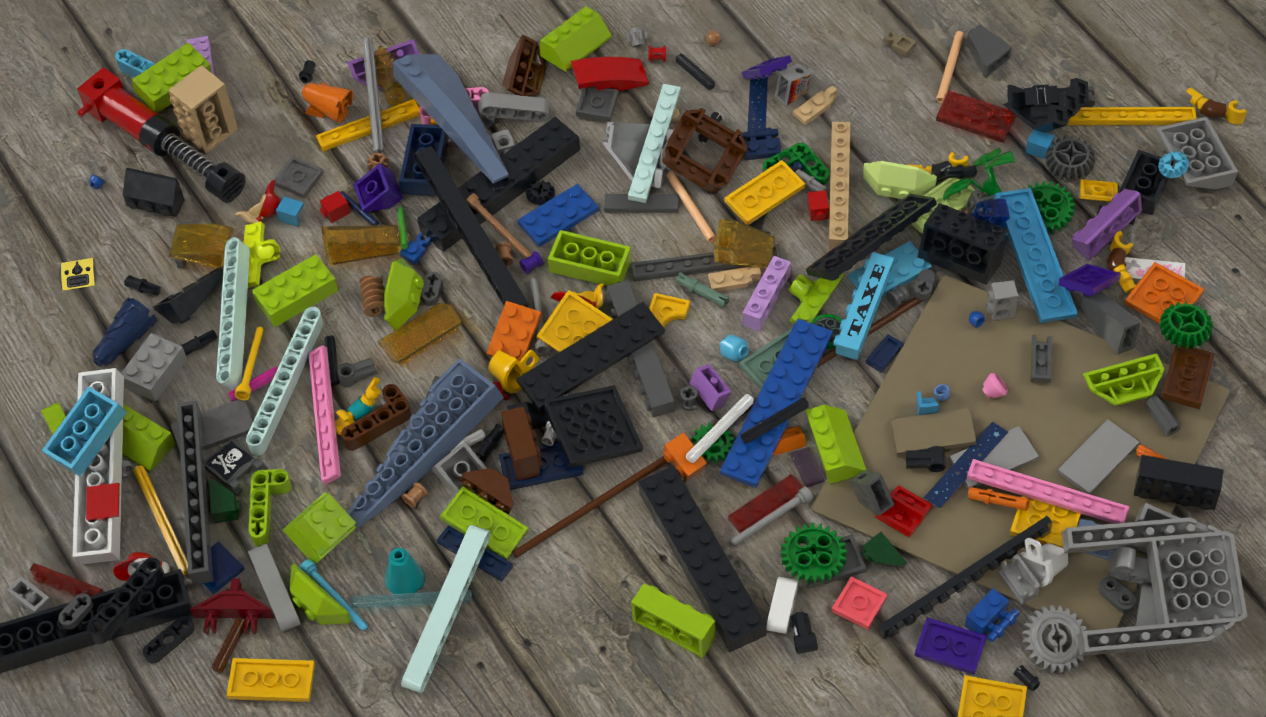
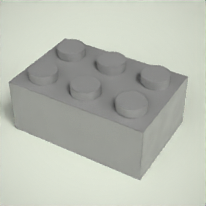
M151 333L121 372L124 376V388L156 402L187 360L183 347Z

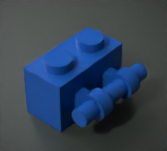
M993 588L966 615L965 627L970 631L983 635L989 631L990 634L987 636V639L994 642L996 638H1000L1004 634V630L1008 626H1012L1016 622V618L1020 613L1015 608L1008 613L1009 600Z

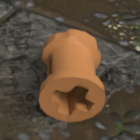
M507 242L498 243L495 246L497 253L505 266H510L513 263L510 252L512 245Z
M415 482L412 489L407 494L402 495V499L411 508H415L417 506L416 503L423 496H427L428 492L420 483Z

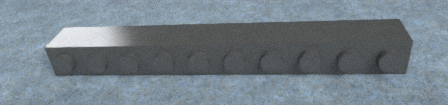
M197 401L178 403L177 411L188 574L193 585L214 582L202 415Z

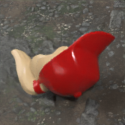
M272 180L269 183L265 194L258 204L254 205L248 212L239 211L235 213V216H239L247 223L253 224L261 222L264 218H269L277 213L276 209L281 200L274 193L276 180Z

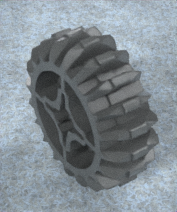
M1073 135L1071 138L1064 136L1063 140L1057 138L1056 142L1052 141L1054 146H1049L1045 154L1046 167H1048L1049 172H1053L1054 177L1059 175L1060 180L1066 178L1067 181L1070 178L1076 181L1078 177L1083 179L1085 175L1088 176L1094 168L1096 159L1091 145H1087L1086 140L1081 141L1080 137L1074 139Z

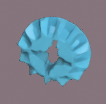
M1173 150L1171 153H1165L1159 160V171L1168 178L1182 176L1189 167L1186 154L1184 155L1180 151L1174 152ZM1173 159H1174L1175 162H1176V163H1175V166H1174V169L1171 167V163H1172V160H1173Z

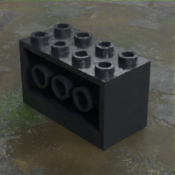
M939 203L924 224L917 257L987 285L1001 264L1009 230Z

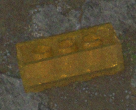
M438 303L377 342L394 363L405 364L411 360V356L414 354H421L426 351V347L430 344L434 345L442 341L444 335L456 332L458 330L457 327L462 325L452 305Z

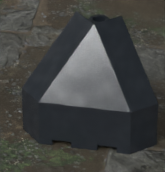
M1078 78L1071 79L1070 87L1057 88L1058 106L1051 104L1050 106L1034 107V105H1031L1029 109H1025L1024 89L1007 85L1008 103L1003 105L1032 129L1046 133L1066 126L1069 123L1068 120L1081 109L1080 106L1086 103L1089 99L1088 82ZM1038 89L1040 104H1044L1043 89Z

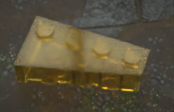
M397 225L321 226L323 244L329 266L400 254L402 250Z

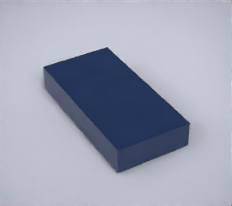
M887 334L866 359V364L882 373L900 352L904 343Z

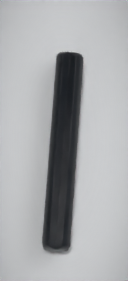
M805 398L797 400L741 433V440L744 444H748L809 407L808 401Z

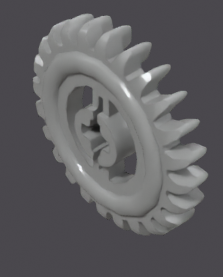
M1050 605L1048 611L1043 606L1041 607V612L1038 610L1033 612L1035 617H1028L1031 623L1024 624V627L1029 629L1022 632V635L1028 636V638L1022 640V643L1029 644L1024 651H1032L1029 659L1036 657L1035 665L1042 662V670L1050 666L1051 673L1055 671L1056 667L1058 668V673H1062L1064 667L1066 671H1070L1071 664L1076 668L1078 667L1077 660L1079 662L1084 661L1083 656L1079 655L1077 635L1081 631L1086 630L1087 627L1080 625L1083 621L1082 619L1076 620L1077 613L1070 615L1069 608L1063 611L1062 606L1059 605L1055 610L1054 606ZM1047 625H1050L1051 631L1045 635L1044 641H1042V632ZM1059 625L1063 626L1070 635V646L1065 652H1063L1062 646L1066 643L1067 636L1062 629H1059Z

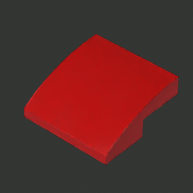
M898 485L890 494L894 506L880 516L876 515L875 518L910 538L929 513L933 504Z

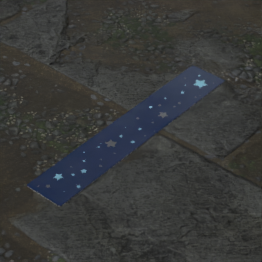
M768 77L750 79L747 132L751 129L758 131L765 130ZM765 137L756 138V140H765Z
M992 422L976 439V445H971L924 498L938 508H941L967 479L972 460L983 461L1006 436L1008 431Z

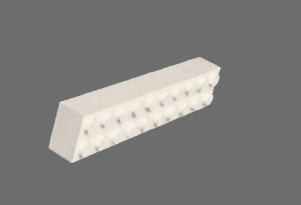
M116 368L78 373V400L89 386L117 402L123 408L124 376ZM123 419L82 476L79 477L75 474L73 558L80 564L120 560ZM101 483H119V517L107 518L104 521L101 519L87 521V487L98 486Z

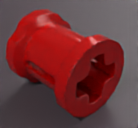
M648 46V61L663 60V62H666V46Z

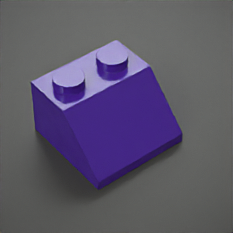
M380 163L353 184L364 212L390 209L403 199L394 172Z

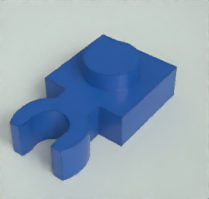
M422 232L419 233L416 242L410 240L408 248L400 251V257L415 265L426 253V247L431 245V238L428 237L423 241L424 235Z

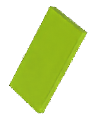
M463 486L440 515L441 520L463 534H466L470 525L489 530L490 538L486 548L506 560L529 530L527 526Z

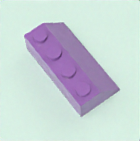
M1128 189L1117 193L1108 205L1100 209L1099 214L1095 218L1089 219L1086 226L1073 235V248L1090 261L1114 238L1118 231L1126 227L1142 211L1141 194L1138 191Z

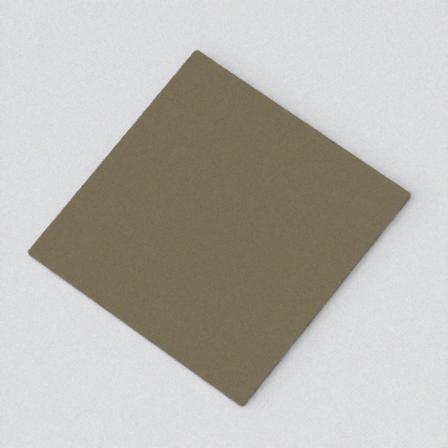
M945 275L938 283L854 431L866 470L882 474L890 494L900 485L926 500L924 496L953 466L949 457L970 446L945 449L946 468L941 472H931L928 468L906 469V455L897 457L891 419L918 416L915 404L916 393L921 391L922 399H936V403H939V412L970 408L976 439L992 422L1006 431L1020 426L1039 455V460L1014 471L1082 492L1057 473L1058 469L1107 419L1138 440V447L1144 445L1169 460L1196 464L1230 390L1208 380L1200 409L1163 399L1181 424L1178 432L1166 436L1144 406L1150 397L1114 406L1092 393L1083 377V373L1145 357L1146 355L1134 350L1116 354L1104 338L1059 320L1040 323L1036 311L1017 304L1015 318L992 321L991 314H988L986 310V302H989L988 292ZM973 311H979L986 316L984 323L978 328H975L969 322V315ZM1032 335H1036V342H1047V337L1052 336L1051 383L1031 382ZM1161 362L1164 372L1153 396L1160 395L1161 397L1170 367L1169 364ZM990 373H996L1002 378L1008 388L1006 396L995 399L986 396L982 388L984 387V381ZM941 384L948 385L950 389L948 400H937L934 394L936 386ZM1137 448L1091 494L1130 506L1125 523L1135 522L1140 508L1145 503L1172 514L1177 504L1172 502L1164 503L1150 498L1142 499L1139 496L1133 495L1141 457L1136 455ZM853 478L829 484L827 480L812 505V512L870 538L882 532L895 549L955 575L1015 537L1009 534L1017 509L996 504L986 505L982 501L969 500V490L964 482L941 508L934 504L932 505L929 513L910 538L876 519V514L858 501L855 491L851 487V479ZM986 484L976 487L983 490L993 489L994 492L1022 497V495ZM1084 514L1080 516V519L1092 520L1100 525L1113 524ZM1031 545V550L1035 549V546ZM1020 549L1017 551V554L1020 556V553L1026 552V549ZM1135 549L1136 557L1148 559L1146 553ZM1084 552L1068 553L1069 561L1067 567L1054 576L1050 584L1040 587L1038 597L1023 604L1040 612L1043 606L1049 611L1050 605H1053L1055 610L1059 605L1062 606L1063 611L1069 608L1070 615L1077 613L1076 620H1083L1080 625L1087 627L1084 631L1118 628L1124 615L1123 612L1118 611L1099 592L1101 580L1105 577H1110L1108 575L1110 561ZM1005 559L1004 561H1006V563L1009 564L1012 561V559ZM1004 561L1001 562L997 569L985 572L980 580L972 581L989 590L994 588L1001 595L1018 602L999 575ZM1117 579L1134 594L1138 586L1137 583Z

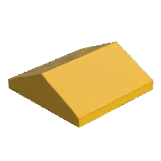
M1080 180L1079 199L1111 202L1112 198L1118 193L1117 182Z

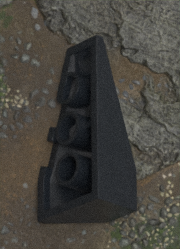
M224 266L202 276L197 280L198 283L194 282L182 288L184 292L180 291L163 299L153 306L154 310L172 324L177 322L183 324L190 320L189 316L196 312L223 276Z

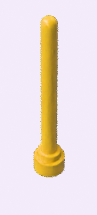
M261 326L256 328L242 383L235 390L234 395L239 400L244 401L250 398L251 389L249 383L264 331Z

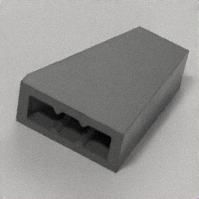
M981 24L968 32L967 47L985 78L1010 59L1012 47Z

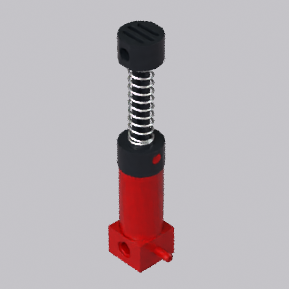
M104 67L77 88L83 103V107L77 111L80 117H83L88 112L102 123L108 119L155 155L164 156L172 154L173 158L182 161L183 165L187 164V167L192 168L193 172L197 171V175H202L203 179L206 178L205 188L222 202H232L241 194L246 182L243 173L229 163L222 162L218 165L213 163L212 160L203 156L202 153L189 146L188 143L179 139L180 129L178 126L125 91L120 78Z

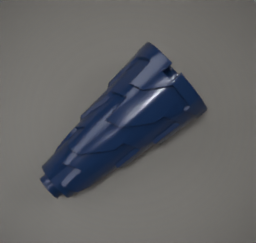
M128 297L115 315L114 321L104 333L105 336L94 349L92 355L94 359L92 361L99 367L111 364L123 351H126L137 339L139 340L157 322L156 316L153 314L149 317L148 313L150 310L136 299Z

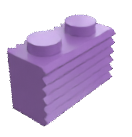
M710 364L697 368L691 377L690 385L696 388L698 395L711 411L724 407L732 390L727 387V384H724L725 382L722 381V378L716 373V370H713Z

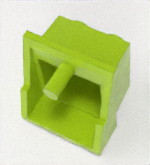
M324 492L282 530L308 559L317 564L357 527L355 526L356 522L331 494Z

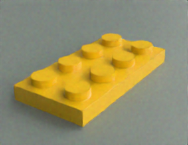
M781 160L726 196L724 202L748 226L804 189L805 183Z
M233 658L226 696L228 699L310 702L315 662L306 660Z

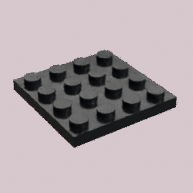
M615 385L543 400V408L570 468L642 452L643 445Z

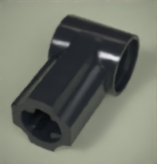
M933 446L927 450H906V469L928 468L931 472L945 470L944 448Z
M802 611L790 616L796 653L802 654L818 651L816 636L812 632L808 613Z

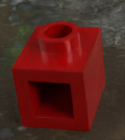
M826 190L807 192L810 220L822 221L829 219V204Z
M339 191L320 200V213L324 219L328 218L331 224L350 214L348 202Z

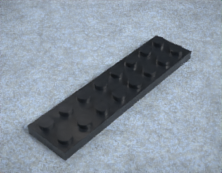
M908 194L807 267V274L830 281L838 279L842 273L852 269L853 265L864 260L868 254L878 250L879 246L883 243L890 241L894 235L904 231L905 227L909 224L916 222L920 216L930 212L931 208L937 205L935 198Z
M641 302L517 378V383L537 410L540 411L544 406L543 400L564 396L663 335L665 329L646 304Z

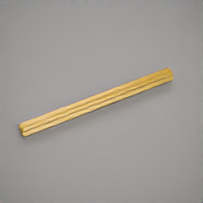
M137 465L133 472L178 569L182 570L184 576L189 575L187 557L145 467Z

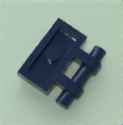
M770 127L758 131L751 129L749 132H742L744 139H750V141L745 142L748 145L745 152L746 160L771 158L782 152L780 139H772V136H779L778 128L771 129ZM766 137L765 140H756V138Z

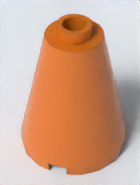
M309 83L304 85L301 92L305 101L338 123L345 119L349 112L346 109L353 101V91L346 88Z

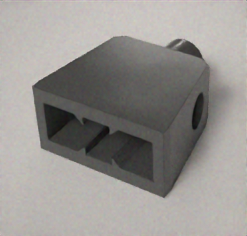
M864 470L851 479V487L854 489L858 501L876 515L880 516L894 506L882 474Z

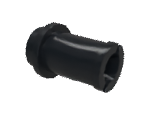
M305 61L303 70L299 73V79L303 83H309L313 79L312 73L316 67L313 61Z
M1020 665V668L1018 667L1014 671L1013 675L1027 686V690L1035 691L1040 686L1039 678L1037 676L1034 677L1023 665Z

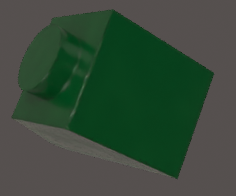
M209 480L211 515L214 522L222 523L239 520L238 512H241L240 500H236L233 492L215 480Z
M879 532L862 546L863 552L861 554L868 563L872 561L875 565L899 568L907 566L906 561L882 532Z

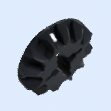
M535 180L526 189L528 201L535 205H543L555 196L554 186L544 180L541 182ZM542 189L543 192L538 196L539 190Z

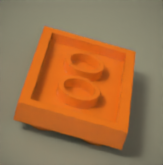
M506 301L486 354L493 357L500 350L520 361L529 351L542 312Z

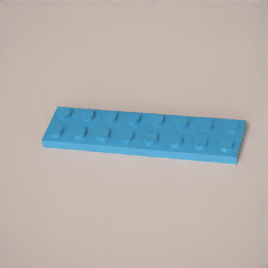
M1031 188L995 193V202L1005 229L1009 230L1008 237L1039 322L1046 323L1076 318L1078 313L1070 291L1066 290L1065 287L1058 286L1059 278L1064 275Z

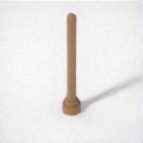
M475 193L466 199L469 207L473 210L475 209L525 258L532 255L480 204L479 197Z

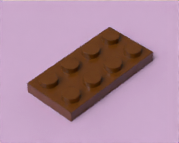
M1176 344L1161 398L1200 409L1215 353L1198 348L1193 349L1191 346L1187 350L1185 346H1181L1178 349Z

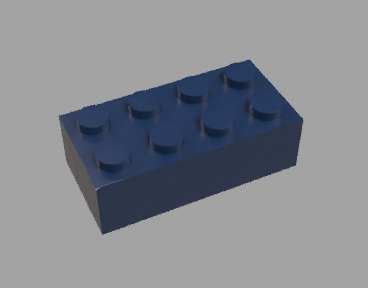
M411 124L399 179L402 194L436 196L418 167L414 153L432 146L444 165L449 137L439 125Z

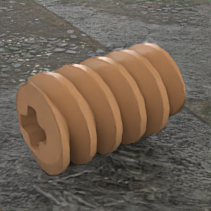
M364 276L359 280L364 313L369 317H376L385 311L383 279L377 276Z

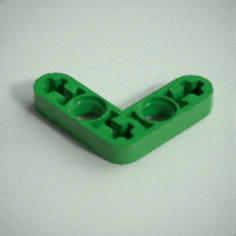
M797 143L763 162L764 172L767 170V167H772L776 162H780L782 158H789L790 161L786 164L788 166L791 165V167L792 164L799 161L804 171L809 176H814L816 181L822 185L829 182L830 172L828 168L804 143ZM809 161H813L816 163V165L808 166L806 165V163Z

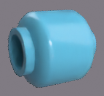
M728 335L720 342L722 357L734 362H739L747 357L749 347L745 339L735 335Z

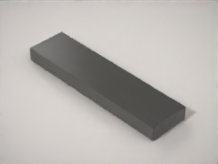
M605 194L604 211L678 213V194H649L646 203L628 200V194Z

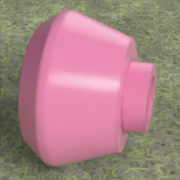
M990 373L984 381V387L982 388L986 396L994 399L1006 396L1008 388L1002 378L996 373Z

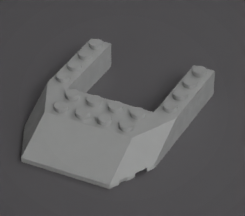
M1190 517L1070 527L1061 533L1064 553L1146 546L1158 624L1081 631L1077 635L1080 656L1164 649L1209 642L1247 617L1235 539L1232 533L1218 530L1211 525L1207 526Z

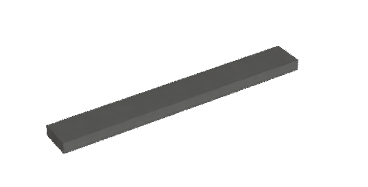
M779 244L634 262L631 263L633 281L635 282L679 276L680 272L684 275L767 265L771 262L773 256L781 258Z

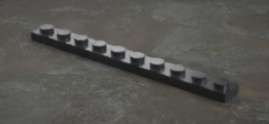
M1048 516L1044 517L879 625V634L883 639L888 636L893 637L899 632L901 627L913 624L918 616L931 612L933 606L938 603H945L950 599V595L955 592H962L967 587V584L980 580L985 572L997 569L1002 561L1005 559L1010 560L1018 553L1017 551L1022 548L1026 549L1025 539L1031 538L1036 540L1039 537L1044 538L1051 532V519Z

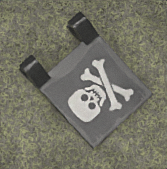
M232 439L205 461V468L225 483L237 496L243 491L239 487L240 483L237 481L251 468L255 471L266 470L261 460L254 458Z

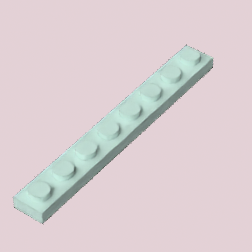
M663 84L628 193V200L643 203L647 201L681 87Z

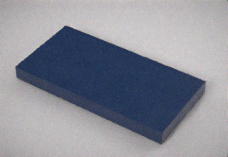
M559 442L554 443L552 446H539L542 467L539 468L540 476L517 481L510 453L499 455L502 473L508 479L510 490L584 475L582 465L569 467Z

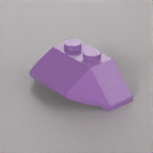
M414 39L374 53L378 90L399 83L394 78L393 61L406 55H419ZM364 57L347 62L353 79L367 86Z

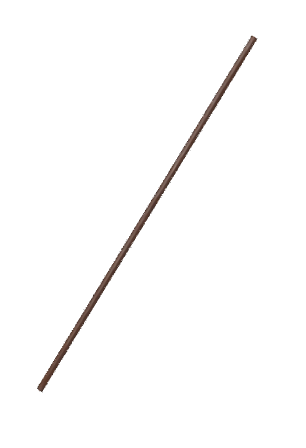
M914 297L873 323L868 335L924 300ZM836 347L822 356L817 368L838 355L836 354ZM757 397L754 398L753 404L742 415L751 410ZM662 456L512 551L514 556L518 558L668 462Z

